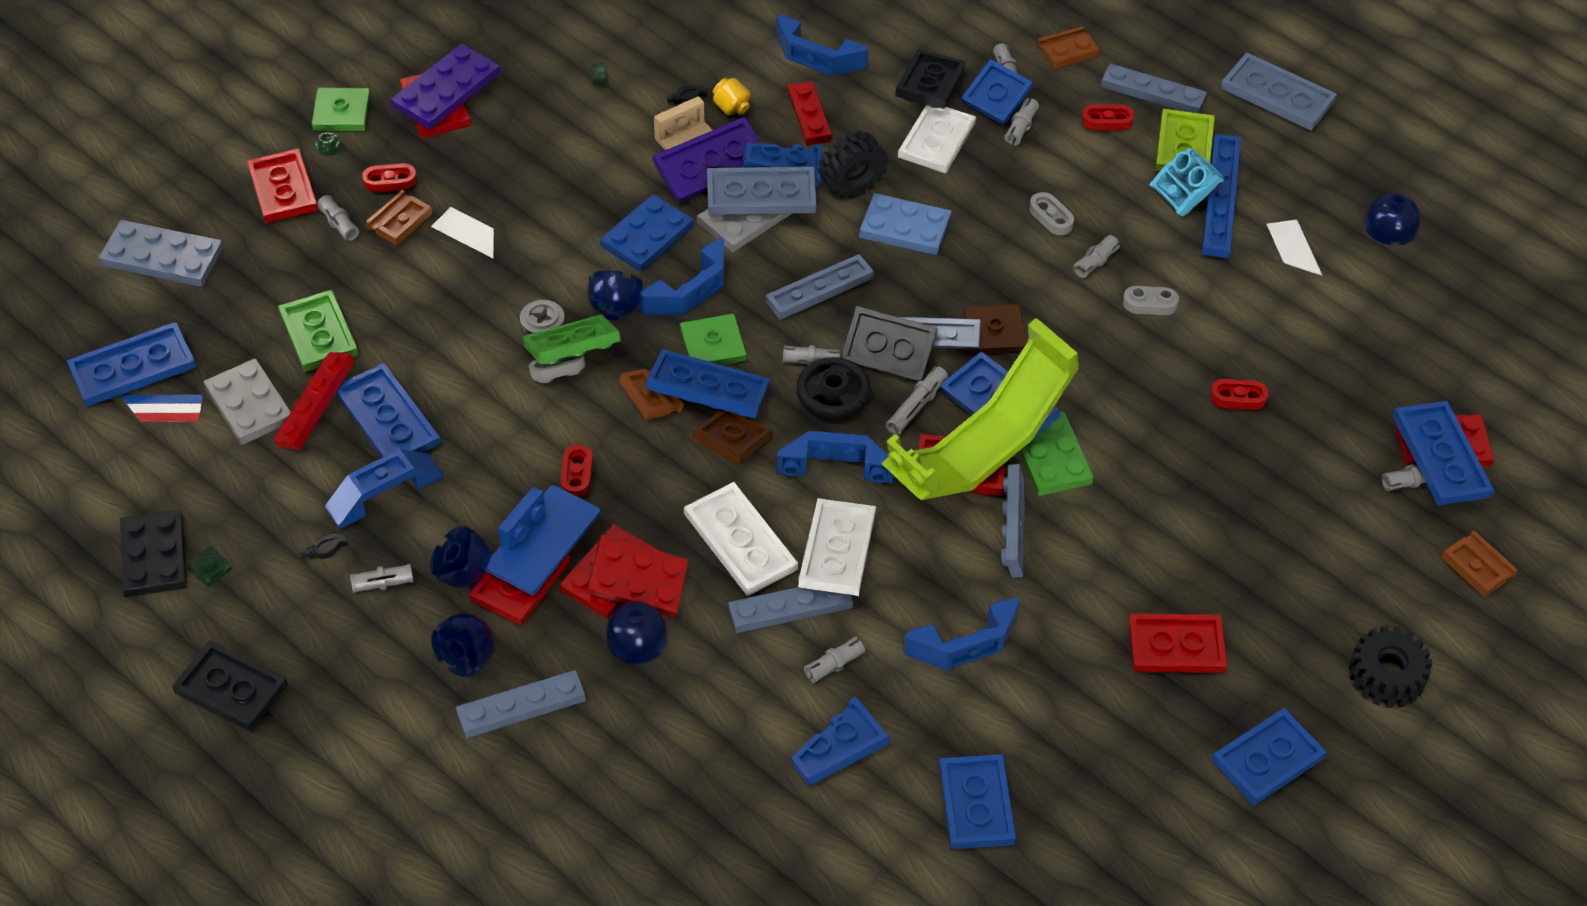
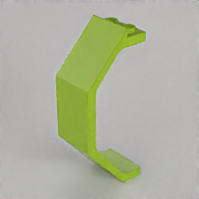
M1037 318L1028 324V342L991 399L942 441L930 448L915 451L911 448L906 452L901 447L898 435L895 434L887 440L889 454L888 458L881 464L920 500L972 491L1033 440L1079 369L1077 352Z

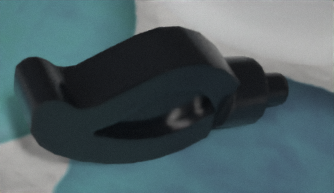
M698 85L684 86L677 93H673L671 97H667L666 100L674 104L680 102L682 104L698 96L706 97L707 89Z
M342 534L321 536L313 542L312 546L306 548V552L300 553L301 559L307 557L309 559L315 557L320 559L330 558L339 547L348 545L347 538Z

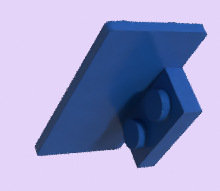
M551 485L544 494L543 491L532 487L498 527L501 546L484 565L485 571L530 595H535L601 514L600 508L555 485Z

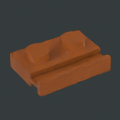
M1083 26L1038 39L1037 47L1042 49V54L1053 70L1099 56L1100 49L1090 35L1084 32L1085 28Z
M401 190L366 221L367 229H373L377 235L397 246L432 215V208L412 195L407 196L405 191Z
M645 368L621 374L619 383L646 420L671 415L672 411L682 412L684 403L680 398L659 394L656 391L646 389V381L651 370L647 371Z
M1472 531L1468 537H1463L1444 550L1441 557L1484 597L1505 584L1509 578L1515 577L1518 571L1517 568L1475 531Z

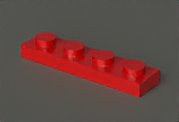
M329 352L323 359L319 369L309 381L307 388L295 403L293 410L281 425L279 432L273 440L279 448L301 449L356 360L350 353Z

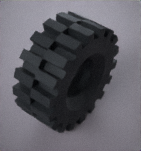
M858 130L855 135L849 132L846 133V138L843 139L841 136L837 138V143L835 145L831 143L828 146L829 151L823 152L821 155L824 160H819L818 163L820 177L836 197L840 196L841 199H846L847 196L850 199L856 198L857 193L862 196L866 194L865 190L867 188L872 190L875 187L873 184L883 179L880 175L886 174L887 168L885 166L889 165L888 155L875 137L867 131L863 133L861 130Z
M1381 626L1379 633L1374 628L1369 630L1368 636L1364 633L1360 637L1349 663L1350 680H1355L1353 687L1356 691L1359 689L1363 690L1361 696L1364 699H1367L1369 696L1374 698L1373 704L1379 706L1380 701L1386 702V708H1392L1394 703L1397 702L1399 708L1404 707L1407 701L1412 704L1423 693L1432 671V659H1428L1430 656L1428 648L1422 650L1424 642L1420 638L1416 641L1412 639L1413 633L1408 631L1404 635L1400 633L1401 628L1394 627L1393 632H1391L1388 626ZM1379 660H1393L1402 667V671L1394 672L1387 670L1379 663Z

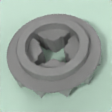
M536 300L530 302L522 309L520 324L525 332H532V334L558 327L564 324V311L560 305L553 301ZM547 314V320L538 323V319H542Z

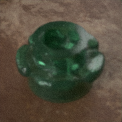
M593 63V68L589 69L590 78L593 84L598 83L599 87H602V84L609 83L604 63Z
M331 132L320 134L314 142L315 148L323 156L335 155L339 151L341 144L339 136Z

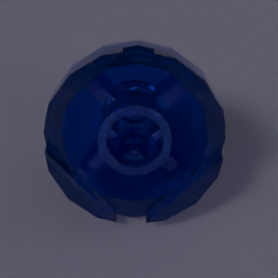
M1392 192L1379 196L1372 202L1366 213L1367 233L1373 239L1390 245L1391 241L1400 242L1399 245H1405L1412 241L1417 235L1420 225V211L1416 203L1410 197L1400 193Z
M612 270L593 273V278L590 276L588 278L587 296L591 306L608 320H619L620 317L633 313L641 302L640 293L643 292L644 286L642 280L637 276L631 274V279L622 277L623 272Z
M459 526L452 529L444 536L448 540L443 546L437 545L434 549L430 570L438 580L454 588L470 587L486 574V568L490 562V549L485 539L469 527Z
M630 601L620 605L610 615L607 622V646L615 657L618 655L621 658H625L626 662L631 664L646 663L653 660L660 654V650L667 643L665 619L659 610L646 602Z
M470 613L454 614L438 625L431 635L432 648L437 659L440 662L445 660L447 664L453 666L448 670L462 677L473 676L485 667L490 661L495 648L491 629L482 619Z

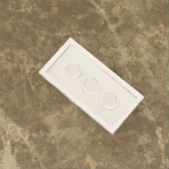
M734 482L684 507V515L747 597L798 570V562Z
M817 499L799 576V588L859 596L876 506Z

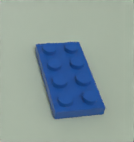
M176 322L66 360L86 407L196 368L193 356Z
M662 349L647 378L646 389L756 419L769 389L770 378Z
M980 352L943 382L940 388L943 394L970 415H973L991 399L1008 371L983 352ZM1053 407L1035 437L1060 417L1058 408Z
M385 363L342 382L335 393L381 458L399 449L424 453L441 444L440 437Z
M1448 401L1394 409L1392 417L1437 505L1491 498L1495 490Z

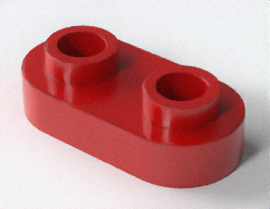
M1089 105L1083 110L1082 124L1090 130H1127L1133 125L1134 111L1126 105Z
M404 163L371 166L365 169L362 174L363 185L371 192L407 190L412 188L417 182L415 168Z
M1220 379L1213 383L1210 399L1215 405L1222 408L1257 410L1265 406L1269 391L1263 383L1258 381Z
M573 445L566 449L563 455L561 489L579 498L585 496L591 487L593 456L588 447Z

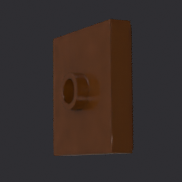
M1019 304L964 307V319H980L981 321L980 348L970 349L971 355H978L980 352H983L985 355L1022 352L1026 345Z
M721 409L693 430L692 438L739 465L770 441L773 431L750 417H743Z

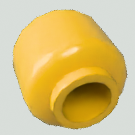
M724 78L714 87L712 92L714 94L713 102L727 116L731 117L737 113L741 116L749 109L751 93L736 78Z

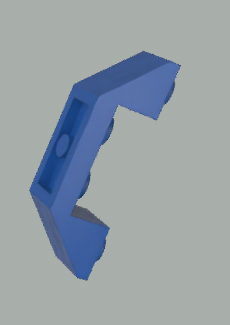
M781 14L777 15L776 36L786 59L830 76L867 68L869 47L846 39L837 51L801 38L800 21Z
M719 237L701 250L702 271L689 282L682 284L678 290L675 291L661 279L653 285L647 286L640 293L641 312L644 315H685L724 287V239Z
M808 431L780 449L777 453V474L806 476L808 458L843 460L847 462H865L864 481L893 483V474L881 464L888 458V454L867 435Z
M399 449L348 474L325 505V509L338 528L341 529L366 516L364 501L408 479H411L419 490L439 480L444 475L429 454Z
M1017 597L997 601L989 606L987 618L989 628H982L974 634L962 638L954 637L946 643H942L933 624L926 627H916L905 633L903 651L906 656L944 670L1002 652L1017 620L1020 602Z

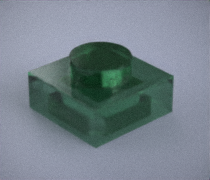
M212 546L187 563L189 571L207 587L232 570L230 563Z

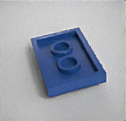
M652 194L600 239V247L639 272H642L694 227V219Z
M1283 708L1214 753L1212 761L1250 803L1255 806L1324 760L1327 752Z
M1003 754L940 758L939 769L950 849L1015 845L1016 835Z

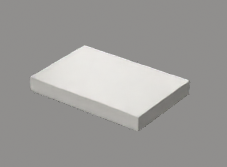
M926 105L898 150V158L947 173L974 127L976 116L948 107L941 109Z

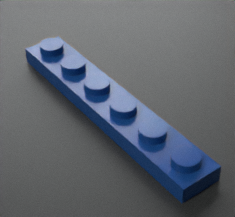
M1214 135L1211 164L1223 175L1225 180L1220 182L1208 194L1202 255L1229 258L1241 137Z

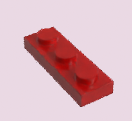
M813 81L788 85V95L806 146L831 142L832 134Z

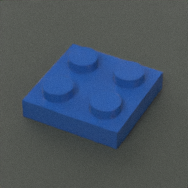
M990 59L961 97L963 104L1005 126L1034 86L1033 82Z

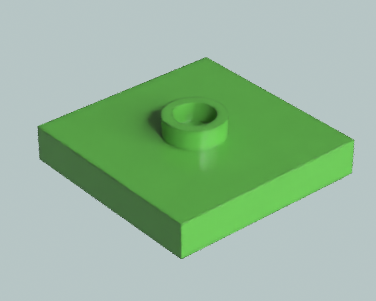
M317 88L312 119L313 131H365L370 89Z
M734 314L680 323V332L687 356L719 365L747 361L746 351Z

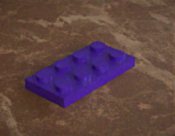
M461 43L391 99L392 107L431 130L501 73L500 65Z
M743 117L655 154L652 161L676 202L680 203L708 191L707 168H743V153L746 143H760L747 119Z

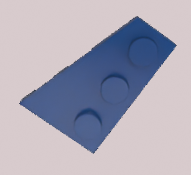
M746 143L743 153V168L814 167L815 186L819 187L822 178L818 173L820 168L818 163L819 160H823L821 157L823 145H814L812 149L803 148L801 144H792L791 148H780L777 144Z
M854 696L848 702V707L840 715L837 713L830 720V725L821 734H815L791 757L792 766L805 783L811 786L889 744V735L857 697Z

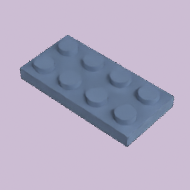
M1247 52L1223 79L1221 89L1311 131L1333 105L1337 96L1336 93Z
M814 167L707 168L708 215L816 213Z
M120 220L98 260L100 266L203 287L224 246L222 240Z

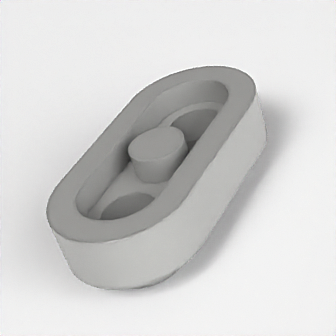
M1040 192L1031 197L1030 213L1051 233L1066 235L1072 231L1074 224L1073 214L1053 195Z
M1132 286L1126 289L1123 297L1124 308L1135 314L1170 315L1177 310L1179 302L1178 294L1173 289L1167 287Z
M584 355L578 357L567 356L560 358L557 363L549 365L540 364L537 360H534L529 364V371L533 380L539 383H548L557 377L579 374L586 366Z

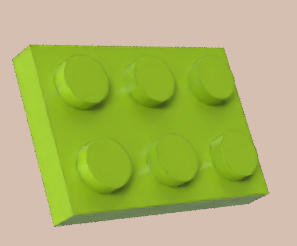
M1163 109L1155 171H1161L1167 163L1174 160L1179 152L1186 151L1188 147L1194 149L1210 162L1215 115Z

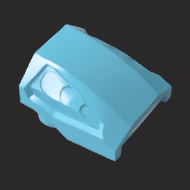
M1188 147L1186 151L1179 152L1173 161L1167 163L1149 185L1172 205L1178 215L1183 217L1225 179L1209 161L1194 149Z

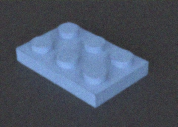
M874 193L861 225L859 238L938 255L951 218V210Z

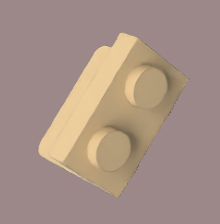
M699 96L654 116L655 140L664 150L712 131L704 121V102Z

